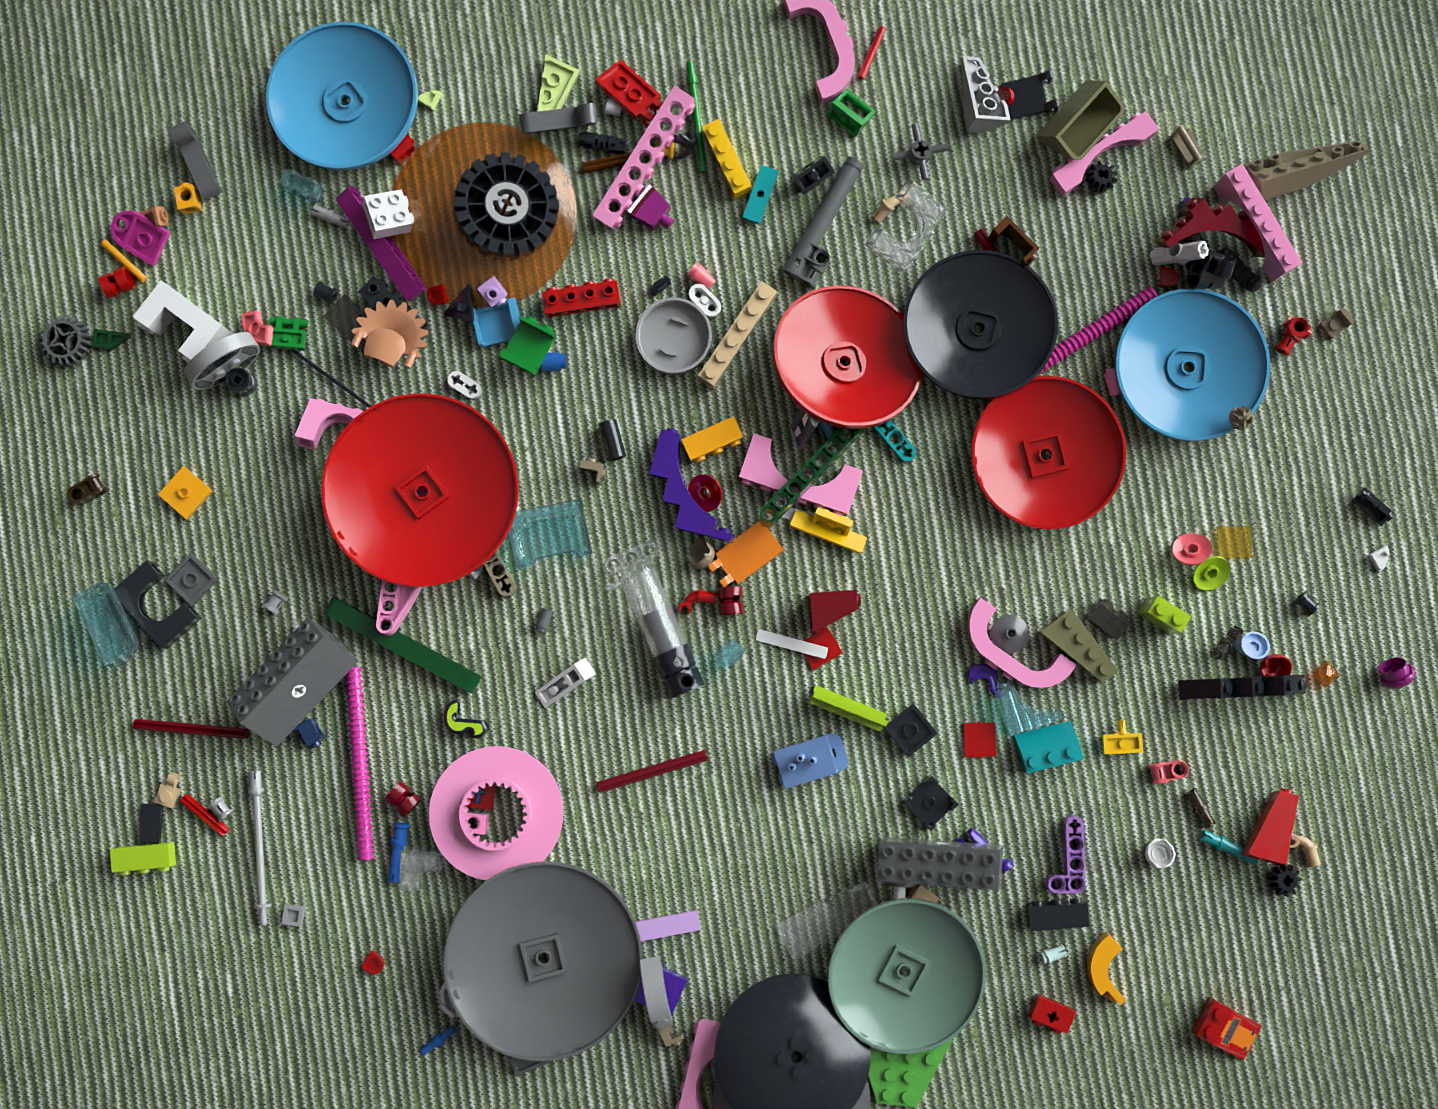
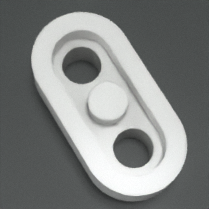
M695 284L690 288V300L699 306L707 317L714 318L720 314L721 304L719 300L704 285ZM697 292L702 293V297L697 298L695 294ZM714 306L715 310L709 311L708 307Z

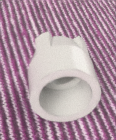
M608 98L605 113L620 117L622 108L612 99Z

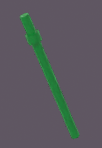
M687 61L688 76L686 81L689 86L690 96L694 98V104L696 105L692 115L699 172L706 173L707 167L696 86L698 79L697 75H695L694 61Z

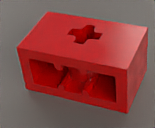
M1036 993L1028 1016L1032 1019V1023L1043 1027V1024L1050 1026L1051 1031L1061 1035L1062 1032L1068 1034L1076 1011L1069 1006ZM1048 1013H1054L1055 1017L1049 1018L1047 1015Z

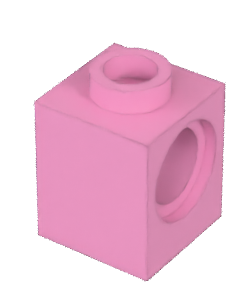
M469 811L464 813V815L469 817L465 821L466 823H469L472 817L478 820L477 828L470 826L468 828L469 831L474 830V834L485 835L488 833L489 813Z

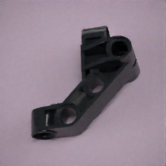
M1185 204L1181 206L1177 219L1184 216L1181 209L1186 206ZM1201 232L1180 240L1178 243L1184 244L1204 240ZM1208 250V256H1205L1204 259L1191 260L1185 264L1188 271L1186 277L1187 286L1190 289H1220L1225 279L1232 278L1237 259Z

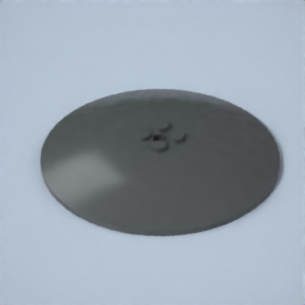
M541 861L520 864L508 868L485 881L467 898L458 911L451 925L445 946L444 976L446 988L453 1007L465 1026L480 1041L492 1049L514 1058L529 1061H551L568 1058L602 1041L618 1026L629 1011L641 979L640 960L643 957L640 934L632 913L624 900L608 883L583 868L561 862ZM545 952L549 955V960L547 962H540L538 955Z

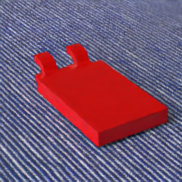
M621 59L595 79L594 84L634 120L640 118L646 128H648L655 117L650 111L653 110L656 115L663 104L660 101L661 95Z

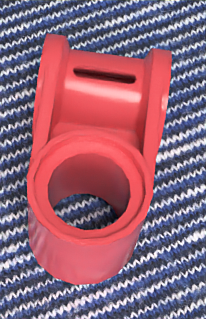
M1180 760L1148 765L1152 772L1153 785L1184 778L1189 772L1188 765ZM1177 764L1182 766V771L1179 774L1174 772V766Z

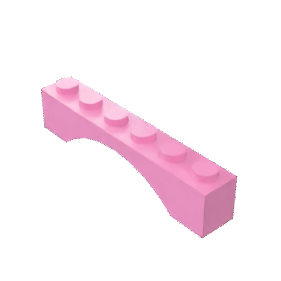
M1147 111L1141 115L1139 113L1135 114L1126 125L1122 123L1114 129L1115 132L1110 136L1108 133L1105 134L1083 159H1069L1067 161L1068 164L1064 167L1062 165L1056 167L1052 171L1053 174L1049 180L1061 197H1064L1080 185L1087 166L1101 153L1118 146H1140L1153 137L1159 128Z

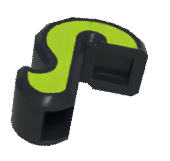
M461 699L452 700L446 706L444 723L450 732L465 734L471 730L472 738H480L487 734L489 726L485 720L459 718Z

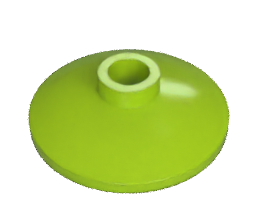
M1209 557L1204 563L1202 562L1197 565L1193 573V581L1202 590L1219 588L1229 578L1230 565L1222 557Z

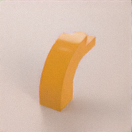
M1104 932L1090 949L1087 960L1088 976L1094 989L1101 996L1107 991L1105 995L1112 1003L1116 1001L1122 1005L1126 999L1113 986L1108 976L1109 964L1122 948L1110 934Z

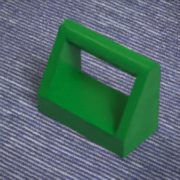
M846 89L832 102L826 115L856 138L875 115L876 111ZM847 98L864 111L867 116L862 119L846 107L842 101Z

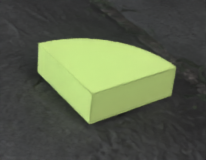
M436 90L422 93L418 97V103L434 111L442 93Z

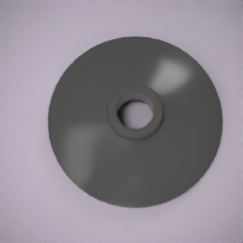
M1005 615L994 622L991 628V639L993 644L1005 653H1015L1026 646L1029 640V628L1020 617ZM1009 630L1014 631L1013 637L1008 636Z

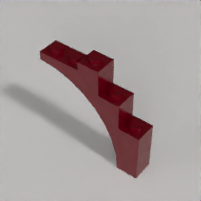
M1194 197L1189 199L1185 203L1186 206L1181 209L1184 216L1178 218L1175 221V225L1163 231L1161 237L1156 240L1159 247L1170 248L1192 234L1216 230L1237 238L1248 247L1255 257L1265 258L1262 240L1248 215L1243 210L1237 214L1231 204L1219 203L1211 209L1205 198Z

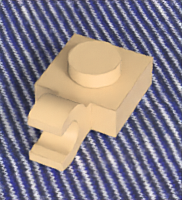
M169 773L167 784L162 783L160 785L155 803L172 809L175 808L181 789L176 788L181 776L180 774Z

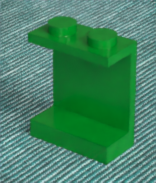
M520 315L518 318L520 323L506 350L502 349L499 357L503 361L536 376L556 335L552 327L546 324L541 326L536 323V319L528 315L526 317Z

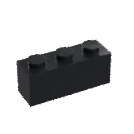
M1070 898V902L1054 899L1046 904H1043V901H1032L1031 905H1026L1027 925L1030 931L1090 927L1088 903L1082 901V898Z

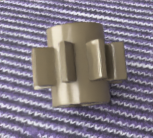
M1243 405L1241 408L1232 409L1229 414V423L1232 424V428L1240 431L1241 428L1245 430L1252 425L1254 416L1250 412V408Z

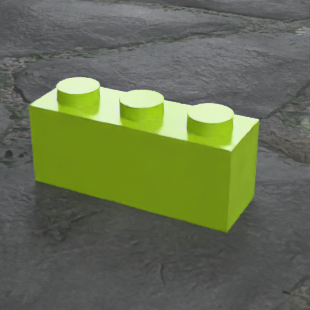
M174 842L112 848L110 849L111 872H119V875H128L134 870H138V873H148L150 869L157 868V872L170 870L169 867L176 865Z

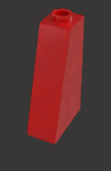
M1288 789L1272 792L1241 855L1275 865L1287 864L1299 799L1298 795L1292 794L1293 791Z

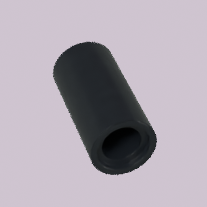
M617 419L599 423L598 426L608 461L625 458L626 453Z

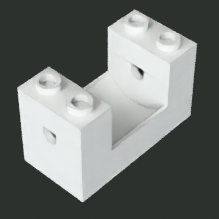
M162 280L133 316L138 320L136 324L152 335L155 332L161 336L175 316H178L194 328V331L178 350L183 354L182 359L186 362H189L195 355L212 343L232 335L231 331Z

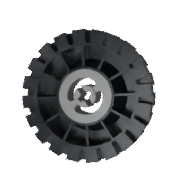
M501 152L500 157H496L494 153L485 156L483 161L478 159L473 162L469 170L466 168L455 190L453 214L454 220L458 223L457 228L461 236H466V242L472 248L476 246L479 248V253L485 256L492 254L494 259L497 260L509 257L511 261L520 259L522 255L528 257L534 254L537 248L540 249L546 244L557 222L559 200L556 198L558 192L555 184L551 185V177L546 171L542 173L539 170V164L533 160L531 163L526 162V157L519 154L514 158L511 157V153ZM509 195L513 196L505 210L504 216H501L503 206L507 203ZM493 205L497 206L498 213L495 211Z

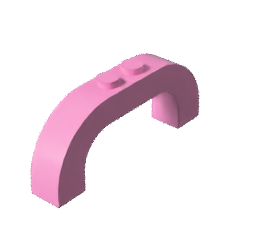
M783 0L789 19L808 14L817 17L824 25L837 59L838 68L829 77L816 81L815 88L822 105L831 102L847 89L854 70V53L852 50L854 45L852 38L846 34L847 26L845 20H841L836 7L830 0Z
M982 598L975 602L967 621V633L970 643L975 651L987 660L986 664L994 670L997 668L1003 672L1002 676L1012 682L1014 679L1028 687H1050L1065 680L1076 667V664L1064 655L1057 654L1051 664L1044 670L1033 671L1028 669L990 641L987 635V624L996 608Z

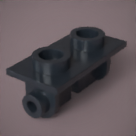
M1366 487L1352 500L1354 504L1381 527L1386 521H1390L1394 517L1392 515L1394 512Z

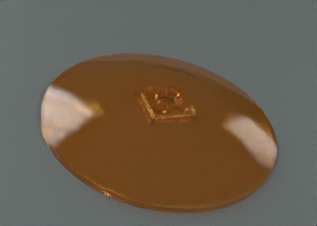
M477 122L456 126L439 133L412 154L399 173L393 191L402 189L403 195L407 197L409 203L408 210L409 213L413 214L414 224L412 225L411 232L393 235L392 239L420 277L427 290L432 286L445 284L449 302L454 301L465 286L470 284L472 285L473 308L489 307V303L477 288L493 275L508 293L505 297V302H508L507 299L514 297L516 301L522 300L538 291L554 277L566 260L573 244L577 226V204L573 185L567 171L557 156L544 143L530 134H522L520 129L491 122ZM501 152L511 153V157L514 158L519 154L525 156L528 163H531L532 160L540 165L539 170L542 173L546 171L551 177L550 183L551 185L555 184L558 192L556 197L559 200L558 218L550 238L547 239L544 246L540 249L537 248L534 254L528 257L522 255L518 260L510 261L509 257L497 260L494 259L492 254L485 256L479 253V248L476 246L472 248L466 242V236H461L457 228L458 223L454 220V195L461 175L466 168L468 170L471 168L473 162L478 159L483 161L486 155L493 153L496 157H500ZM509 195L507 203L503 206L501 216H504L505 210L513 196ZM493 205L495 211L498 213L497 206Z

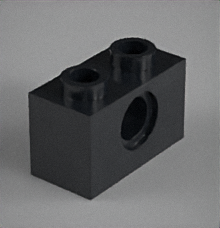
M819 156L790 178L801 194H805L834 174L835 171L825 156Z

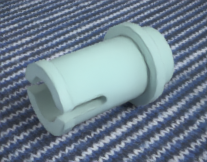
M1060 945L1050 950L1044 949L1040 953L1043 963L1050 965L1055 960L1067 957L1066 951L1058 954L1059 951L1065 949L1064 946Z

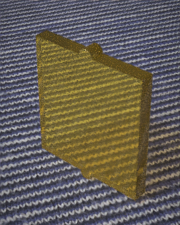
M1251 526L1217 527V541L1215 543L1218 547L1219 557H1253L1252 543L1254 541L1252 540Z

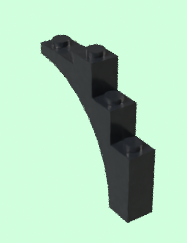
M1304 674L1178 680L1180 700L1306 694L1305 689L1307 688Z

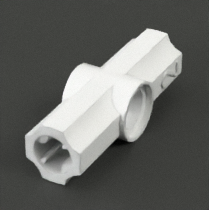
M1204 241L1184 244L1177 242L1170 248H1154L1150 253L1152 264L1156 266L1170 263L1184 265L1191 260L1204 259L1205 256H1208L1209 249Z

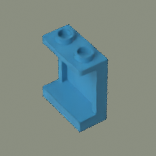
M515 297L507 299L508 302L498 307L494 305L481 309L473 308L474 321L470 322V324L475 327L476 332L473 333L475 344L485 348L510 342L520 323L518 319L520 313Z

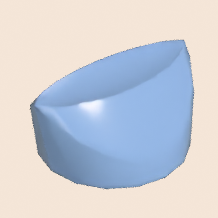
M1258 632L1245 634L1233 645L1242 655L1255 660L1264 659L1270 650L1267 638Z

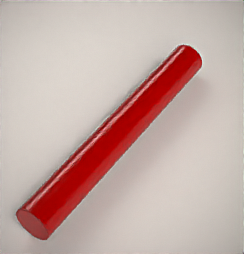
M880 25L858 74L859 79L864 80L886 31L884 26Z

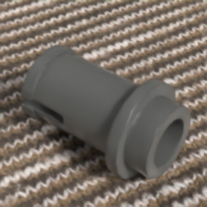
M546 608L541 609L538 622L534 625L536 626V631L546 633L549 630L548 626L553 611Z

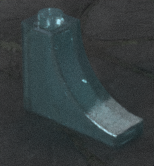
M1008 682L997 685V689L993 690L1006 734L1009 736L1065 719L1064 712L1060 709L1042 711L1030 707L1018 695L1015 686L1008 685Z

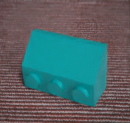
M1070 721L1014 735L1023 773L1028 774L1084 759L1079 739Z

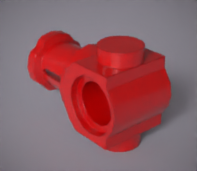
M1288 316L1283 322V338L1274 347L1278 353L1289 356L1294 344L1299 343L1302 338L1306 340L1311 334V326L1304 318ZM1294 324L1300 327V332L1294 329Z

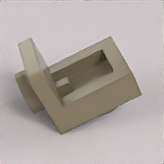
M586 458L585 461L580 460L579 468L581 470L598 473L597 484L601 485L602 480H606L607 469H604V464L597 463V460L592 458Z

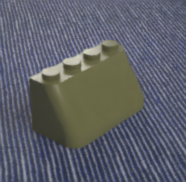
M1085 81L1036 136L1042 144L1071 160H1081L1122 116L1124 104L1107 81Z

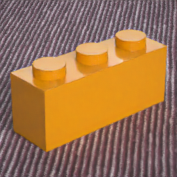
M733 416L681 440L690 461L700 463L706 460L705 456L713 454L715 456L724 451L723 448L728 446L733 448L740 445L743 435Z

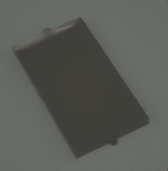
M344 294L336 303L332 304V308L323 317L352 342L355 336L352 333V329L361 327L356 318H367V315ZM362 338L358 349L364 354L366 340Z

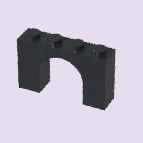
M146 560L111 592L115 595V601L121 606L124 605L128 610L126 611L128 616L133 620L136 619L140 624L139 628L153 638L151 640L157 648L168 649L199 622L202 617L193 607L186 603H183L169 617L161 621H156L147 614L144 607L145 596L165 575L153 562Z

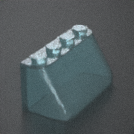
M101 582L72 596L104 666L119 667L129 662L139 649V640L114 587L109 583Z

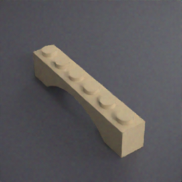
M762 281L760 282L699 373L698 380L712 389L716 388L749 334L777 297L775 289Z

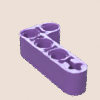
M1067 815L1062 822L1064 873L1050 874L1045 879L1047 889L1057 894L1080 893L1085 888L1084 824L1081 818L1075 815ZM1077 822V825H1074L1073 828L1069 826V823ZM1072 839H1076L1078 842L1077 847L1071 849L1069 846ZM1076 858L1078 866L1072 869L1070 862ZM1077 878L1079 885L1076 888H1072L1070 883L1073 879ZM1059 879V886L1052 888V880Z

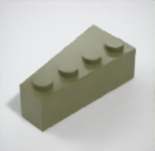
M1072 609L1066 610L1037 632L1098 683H1104L1119 672Z

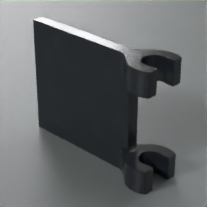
M1052 70L1001 83V87L1010 88L1014 92V101L1008 106L1010 120L1059 110L1058 99L1046 102L1043 83L1052 82Z

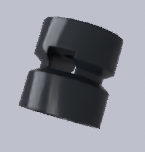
M242 368L231 369L225 377L226 386L238 395L249 396L257 388L256 378Z

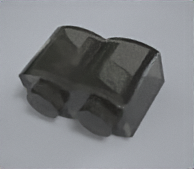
M1105 598L1103 600L1097 599L1084 615V618L1109 639L1117 641L1131 623L1128 620L1129 617L1120 610L1117 612L1112 608L1113 604Z

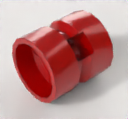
M124 266L114 270L113 274L106 273L98 277L99 284L108 299L119 296L121 291L126 293L135 289L134 281Z

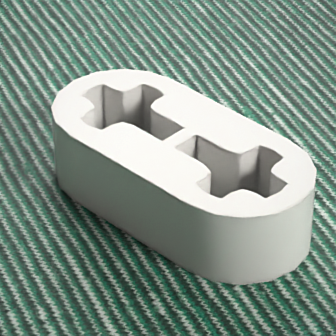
M459 371L449 374L448 383L453 389L470 399H477L481 396L482 388L476 381ZM458 376H460L459 379H460L464 384L461 385V384H459V383H456V384L454 385V381H453L452 379H453L454 377L457 378ZM468 385L471 388L476 386L475 389L477 390V393H472L470 395V391L466 388V386Z

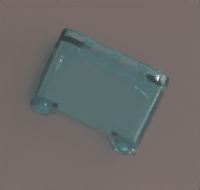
M576 499L516 511L508 534L517 569L533 567L536 559L573 552L579 558L593 554L582 500Z

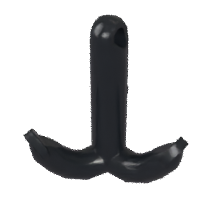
M691 130L687 131L689 137L682 132H678L673 136L675 137V143L686 147L685 151L674 156V159L686 158L692 152V147L696 144V137Z

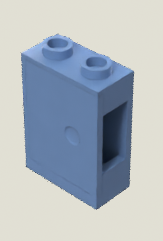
M827 734L774 751V755H772L775 767L778 766L780 774H778L779 782L781 785H784L785 789L839 772Z

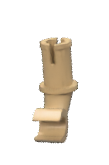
M900 191L893 197L883 199L882 204L872 216L881 223L890 211H894V207L897 204L905 207L906 205L903 202L906 200L911 201V198L905 191Z
M1292 833L1291 838H1294V840L1290 843V847L1302 846L1309 867L1320 865L1321 862L1316 849L1318 847L1317 844H1314L1306 837L1297 836Z

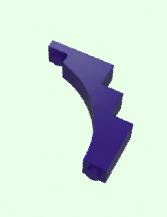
M667 428V430H661L650 475L667 480L662 501L680 507L675 528L733 543L734 535L730 533L731 530L722 527L716 530L718 520L706 513L694 501L685 485L680 468L682 436L675 429Z

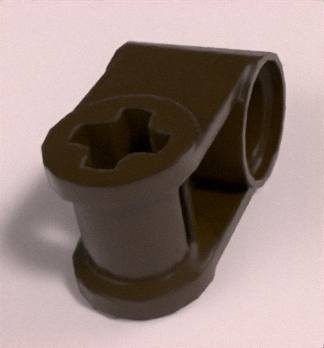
M94 473L70 487L67 491V498L71 502L84 505L102 496L108 489L100 481L99 473ZM81 491V498L76 500V493Z

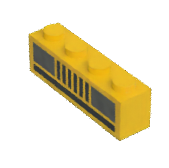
M717 119L702 126L703 137L734 200L751 193L752 186L720 120Z

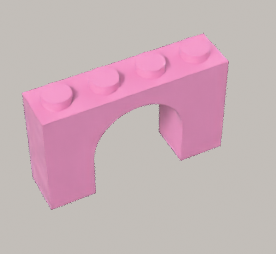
M310 398L295 434L297 446L316 450L322 433L327 427L336 423L349 424L363 411L357 408L344 407L341 404L328 403L322 399Z

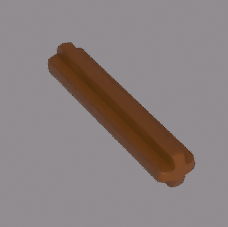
M631 153L583 162V172L588 173L623 166Z

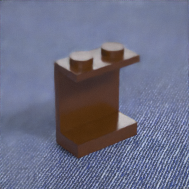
M1006 216L992 230L989 238L994 243L1004 234L1025 255L1021 263L1030 266L1038 256L1036 253L1039 247Z

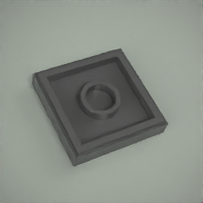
M189 553L164 579L191 607L219 580L193 553Z

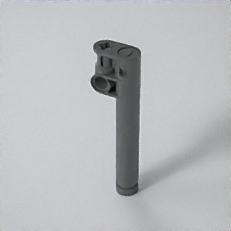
M848 156L845 160L844 165L841 167L783 269L786 275L809 288L816 289V281L829 266L830 254L821 248L819 244L864 167L862 162L856 158ZM823 256L826 258V262L819 263L816 258Z

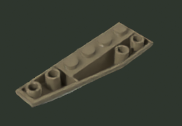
M1359 140L1272 154L1268 157L1245 163L1244 167L1263 199L1267 200L1315 184L1369 153V149Z

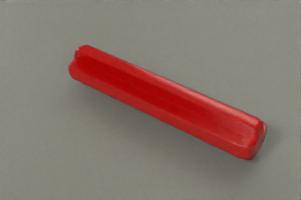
M185 794L181 798L180 803L218 835L223 837L228 833L229 828L224 823L219 822L218 818L189 794Z

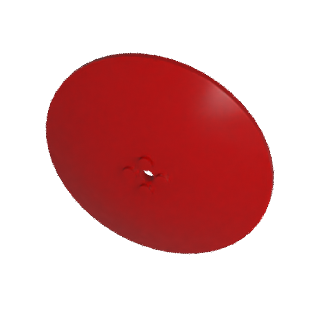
M426 393L406 394L386 399L371 406L354 418L344 428L330 450L325 463L321 487L322 504L327 524L334 539L345 554L369 574L393 584L410 587H431L446 584L467 576L481 567L494 555L507 537L516 515L519 497L516 465L506 441L496 427L477 410L461 401L446 396ZM420 487L427 488L428 494L425 497L417 495V490Z

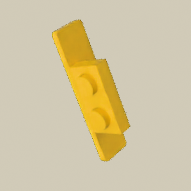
M817 507L814 516L796 510L790 523V527L858 554L862 553L867 537L850 531L853 524L852 520Z

